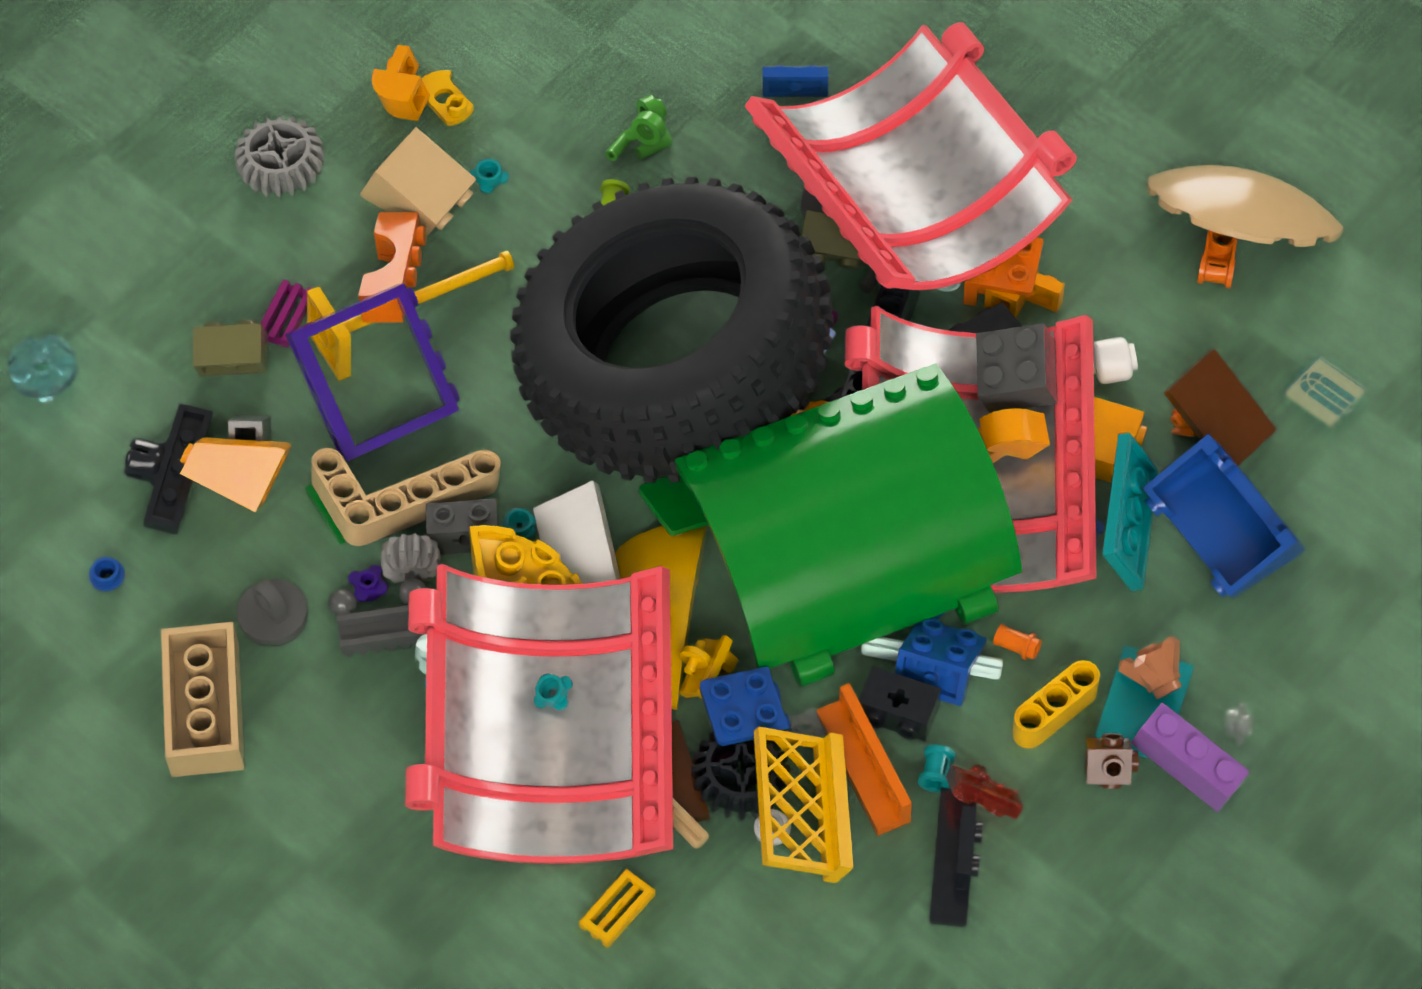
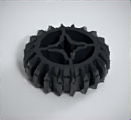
M712 730L709 734V741L702 740L699 744L700 752H696L693 755V763L695 765L691 768V776L696 778L693 787L696 791H702L700 795L702 802L712 801L711 810L713 813L723 808L725 809L724 816L726 819L731 816L732 812H738V817L741 821L745 819L746 812H750L756 819L759 817L758 791L747 792L750 786L757 784L756 760L748 753L750 752L755 755L754 739L722 746L716 742ZM766 740V748L776 759L785 753L779 752L781 748L775 741L769 742V740ZM734 751L733 756L730 758L720 759V762H715L723 753ZM787 756L780 764L790 773L791 767L786 764L788 761ZM739 761L741 762V769L745 770L743 782H741V774L737 773ZM773 770L768 773L769 782L779 793L787 787ZM721 784L730 786L733 789V791L725 788Z

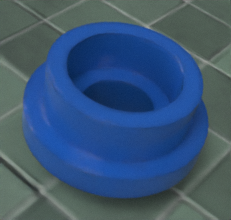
M102 557L93 563L89 571V579L95 589L108 592L117 589L123 583L125 571L119 561L110 557ZM106 574H113L109 578H102Z

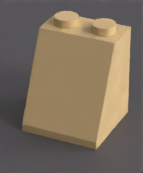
M415 127L374 172L360 195L386 212H419L420 226H425L426 234L429 235L435 227L442 230L454 216L450 211L456 204L460 208L465 205L474 194L470 188L477 179Z

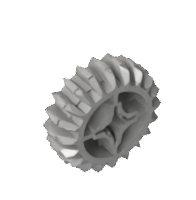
M279 114L277 120L271 121L266 116L265 123L259 124L254 121L253 130L244 129V138L238 139L237 149H235L234 153L237 162L236 169L242 177V181L245 185H250L254 193L262 190V193L267 197L270 193L275 192L277 197L280 198L282 192H288L293 197L295 189L299 188L305 191L306 182L315 183L316 175L321 174L322 164L325 159L324 151L322 150V140L317 136L314 127H308L305 120L297 123L293 115L288 120H284Z

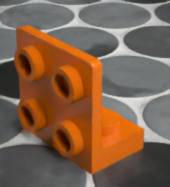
M1039 237L1035 238L1009 259L978 276L966 280L964 283L963 304L976 307L979 294L985 295L986 289L1028 297L1032 296L1044 240Z

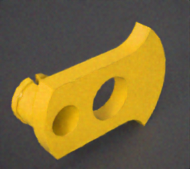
M440 70L429 73L421 78L430 94L426 104L447 126H453L465 121L473 113L474 106L450 80L452 71ZM442 93L451 94L444 104L435 100Z

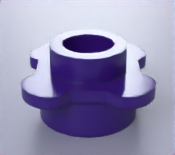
M371 565L367 570L361 572L353 571L349 574L348 581L355 588L354 595L357 601H375L387 593L388 584L382 580V569L380 566ZM370 581L371 584L365 585V582Z

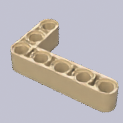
M323 448L316 451L312 456L311 482L343 538L353 546H363L426 521V504L471 501L492 494L499 486L501 461L496 453L490 450H479L366 496L343 456L333 448Z

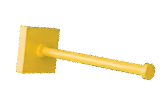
M506 250L499 253L498 258L414 291L418 303L421 304L501 270L506 272L513 270V258ZM319 286L307 291V324L335 312ZM361 314L310 336L338 381L351 376L350 332L372 324L363 323Z

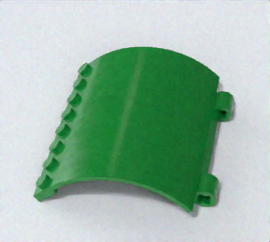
M937 363L750 431L744 437L738 436L733 439L724 440L719 445V450L716 449L715 445H711L691 452L687 457L684 455L674 459L676 470L688 490L692 491L725 561L745 618L757 668L768 666L771 669L789 662L793 677L800 688L835 674L830 656L953 609H955L960 621L964 625L997 613L998 603L990 585L1023 572L1013 521L991 457L965 404Z

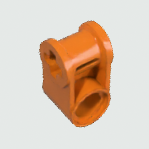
M1208 230L1205 251L1202 254L1198 284L1207 281L1224 284L1225 288L1231 289L1238 238Z

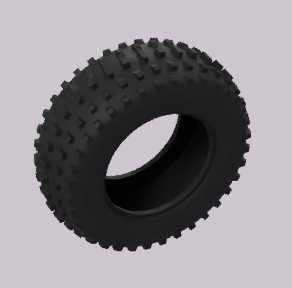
M687 177L685 183L674 184L672 178L663 179L661 186L651 188L646 182L639 184L637 192L625 195L623 190L615 193L616 200L602 205L600 201L592 205L593 212L584 218L577 214L571 219L573 226L565 233L558 230L552 236L555 243L549 250L541 248L537 254L540 262L535 268L528 267L524 278L528 281L526 287L518 288L516 298L520 301V306L513 308L512 320L517 323V326L510 330V340L515 344L514 350L511 351L512 362L515 364L513 365V370L519 383L523 384L518 387L524 401L531 400L526 406L535 421L544 419L540 425L547 435L551 437L557 435L558 445L563 450L575 453V458L578 461L589 466L596 463V468L605 474L610 475L613 471H618L621 474V479L632 481L635 475L643 476L646 483H656L658 477L668 476L671 483L680 482L681 476L676 470L674 459L684 455L687 457L691 452L711 445H715L716 449L719 450V445L724 440L733 439L738 436L744 437L752 430L790 417L799 409L805 410L809 404L806 395L808 392L812 393L813 390L817 391L821 380L817 376L818 371L826 369L828 359L823 354L824 350L831 349L832 337L829 334L830 328L834 327V319L831 314L832 301L829 294L832 291L826 274H819L825 270L820 256H812L815 250L808 236L799 237L801 235L799 227L792 219L788 221L784 217V212L778 206L770 202L766 204V200L754 191L746 195L743 187L738 184L732 183L728 188L722 187L721 180L711 178L707 184H700L696 177ZM695 291H715L739 298L732 315L723 328L710 341L685 357L667 364L645 368L621 367L606 362L612 344L625 326L645 309L664 299Z

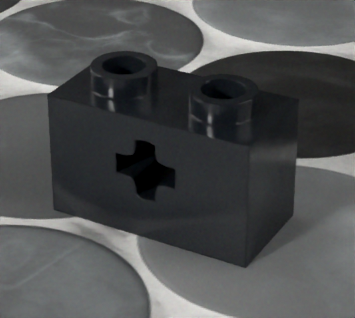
M872 666L859 702L873 728L882 727L897 732L898 735L905 739H919L926 742L940 706L941 688Z

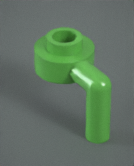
M647 95L637 100L638 114L642 111H651L658 114L665 122L664 117L667 115V111L661 99H656L653 95ZM667 127L665 135L656 145L642 144L635 148V153L640 160L671 146L673 139Z
M651 111L640 112L631 123V128L624 130L605 152L606 157L611 161H616L626 147L635 140H639L646 145H656L666 133V125L663 119Z

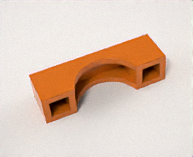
M419 212L378 213L374 230L378 260L388 262L389 264L377 271L363 274L358 294L359 301L400 283H404L406 288L416 287V267L421 266V246L426 245L427 238L426 227L420 226ZM393 299L361 314L363 323H403L404 315L397 299Z

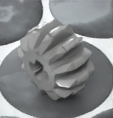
M416 533L413 535L401 534V537H391L389 541L382 544V551L380 552L381 568L383 569L384 577L391 579L392 582H404L410 578L430 581L432 577L437 575V565H440V550L438 549V543L430 540L429 536H417Z

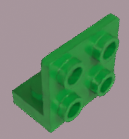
M669 477L656 480V483H645L639 486V495L669 535L675 536L709 525L692 491L688 490L682 478L680 482L671 483Z

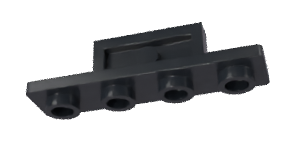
M953 787L941 788L930 924L965 927L967 925L971 877L979 876L980 855L973 854L974 843H981L983 821H976L977 790Z

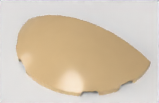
M1218 165L1188 166L1149 176L1146 186L1149 196L1158 195V205L1169 213H1188L1192 224L1242 240L1271 245L1274 241L1287 238L1288 243L1295 247L1314 246L1316 240L1324 237V241L1331 243L1342 235L1344 229L1329 211L1307 194L1275 177L1253 170Z

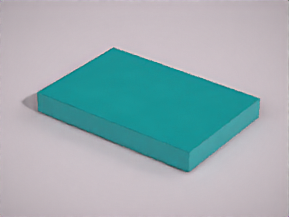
M1124 645L1120 660L1129 657L1135 660L1138 657L1136 652L1139 649ZM1179 661L1181 677L1178 679L1182 687L1157 700L1153 692L1149 693L1147 688L1119 672L1117 666L1094 738H1101L1106 733H1117L1123 735L1124 738H1129L1130 742H1132L1141 727L1162 702L1179 715L1194 665ZM1131 744L1132 750H1138ZM1138 750L1139 756L1148 758L1146 755H1144L1141 751Z

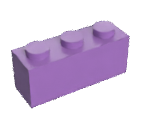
M1163 702L1145 722L1131 742L1134 747L1217 812H1219L1250 773L1248 769Z

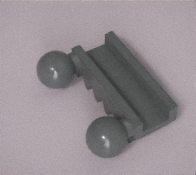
M410 578L401 584L399 596L406 606L353 613L357 605L353 592L345 588L333 591L328 599V606L337 617L341 653L349 658L352 657L354 652H358L363 656L367 654L368 650H373L377 654L383 648L394 651L397 646L409 649L411 644H416L423 634H416L408 630L409 592L415 589L427 588L424 582L416 578Z

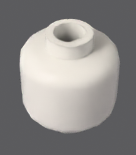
M1116 337L1099 340L1093 344L1094 374H1096L1101 384L1127 381L1132 377L1133 371L1138 370L1134 344H1128L1125 338Z

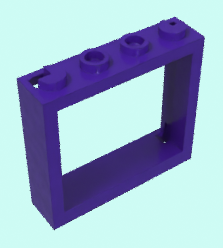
M404 283L391 286L285 334L332 442L346 462L460 411L456 403L460 401L458 391L452 382H447L443 373L446 370L444 359L439 351L434 352L429 339L433 338L430 327L425 319L420 320L415 307L419 306L417 297L412 288H406ZM393 299H397L443 405L354 445L308 341V337Z

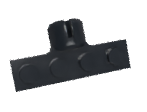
M179 403L167 441L159 443L139 437L131 441L129 447L132 448L126 454L124 474L129 478L149 482L154 486L144 517L143 527L178 535L193 485V480L180 474L185 465L180 460L189 443L194 445L201 438H207L213 411Z

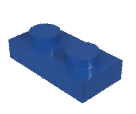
M777 65L763 67V97H828V66Z

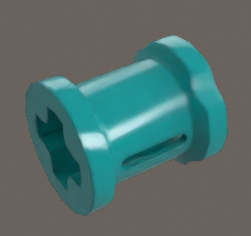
M937 744L926 746L924 750V758L926 760L923 772L919 774L917 779L918 785L927 791L941 793L942 787L950 788L951 782L948 775L951 764L955 762L956 753L947 746Z

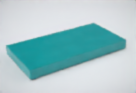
M1130 433L1118 434L1102 555L1131 591L1143 590L1153 518V511L1144 501L1149 496L1143 490V487L1158 475V469Z

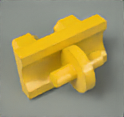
M722 635L718 640L705 638L697 640L695 646H684L679 656L686 663L684 672L687 674L679 690L682 696L685 698L699 697L702 699L700 683L703 680L718 677V674H730L735 669L739 659L730 651L733 640L727 635Z

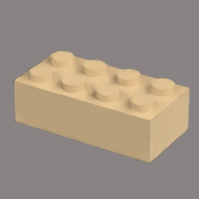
M225 622L161 629L165 758L171 777L245 770L239 641L234 623Z

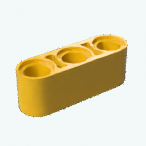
M1077 661L1021 704L1015 711L1012 736L1016 744L1027 749L1039 746L1088 707L1096 699L1098 693L1100 672L1097 666L1090 661ZM1082 680L1088 682L1089 685L1081 686L1075 682ZM1060 702L1063 706L1053 707L1049 703ZM1032 723L1037 727L1029 729L1022 726V724Z

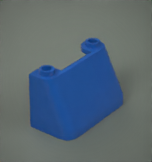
M1209 434L1143 487V490L1149 496L1144 500L1157 517L1163 513L1171 520L1209 567L1214 576L1209 582L1223 598L1228 594L1234 599L1294 560L1306 550L1225 449Z

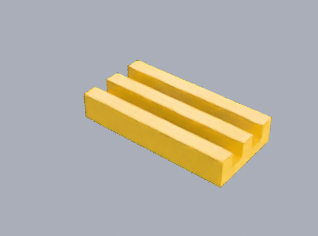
M626 868L579 921V927L584 931H589L594 939L601 940L602 945L609 948L656 895L655 889ZM631 882L633 886L618 900L600 923L595 925L593 922L623 888ZM642 890L643 892L641 893V895L633 902V904L625 911V913L606 933L605 930L609 927V925L618 917V915Z

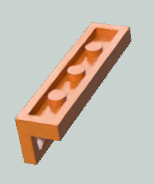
M850 683L840 686L839 701L816 709V718L826 736L829 733L843 735L846 776L876 835L879 836L911 823L912 802Z

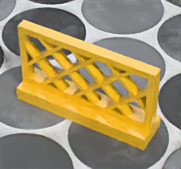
M758 726L754 730L762 865L823 875V881L837 883L854 868L843 735L829 733L825 738ZM766 740L775 741L785 753L776 759L766 748ZM798 746L813 748L814 762L811 765L795 750ZM787 756L802 771L796 779L780 764ZM771 770L787 785L780 793L769 782L768 773ZM805 775L816 786V796L813 799L798 783ZM789 789L805 805L798 812L783 798V795ZM774 803L790 819L783 826L771 815V806ZM807 809L818 819L819 829L816 832L800 816ZM792 822L807 838L800 846L785 831ZM776 837L792 852L789 857L774 855L773 840ZM811 842L821 853V862L812 861L802 849Z

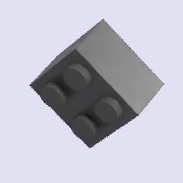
M1044 323L976 333L978 398L989 413L1004 409H1025L1057 404L1055 340Z

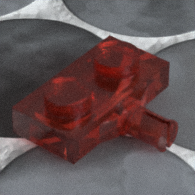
M981 764L974 765L970 771L952 765L946 776L955 798L967 804H971L973 801L983 805L988 812L995 816L1004 817V815H1007L1017 820L1024 808L1018 792L992 780L986 773L985 767H981Z

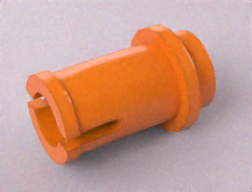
M1000 624L993 639V645L1018 653L1025 661L1028 658L1034 660L1042 644V640L1038 639L1035 633L1032 632L1028 635L1007 627L1005 624Z

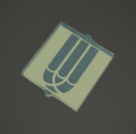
M1319 355L1305 370H1299L1297 378L1284 390V395L1332 428L1346 413L1353 411V406L1367 392V388Z

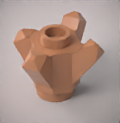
M1173 636L1137 651L1138 657L1135 660L1129 657L1119 661L1118 671L1147 688L1149 693L1153 692L1156 700L1182 687L1178 679L1181 677L1179 673L1180 641Z

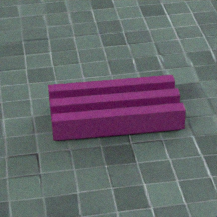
M282 280L261 321L263 328L267 332V342L289 348L290 344L285 334L299 328L307 312V291L313 288L307 287V289H303L301 284L295 283L293 286L290 285L288 280ZM289 294V296H288V298H287V300H286V302H285V304H284V306H283V308H282V310H281V312H280V314H279V316H278V318H277L275 324L273 325V327H272L270 333H268L269 330H270V328H271V326H272V324H273V322H274V320L276 319V317H277V315H278V313H279V311H280V309H281V307H282V305H283V303H284V301H285L287 295ZM301 297L302 299L283 336H278L284 323L289 318L297 298Z

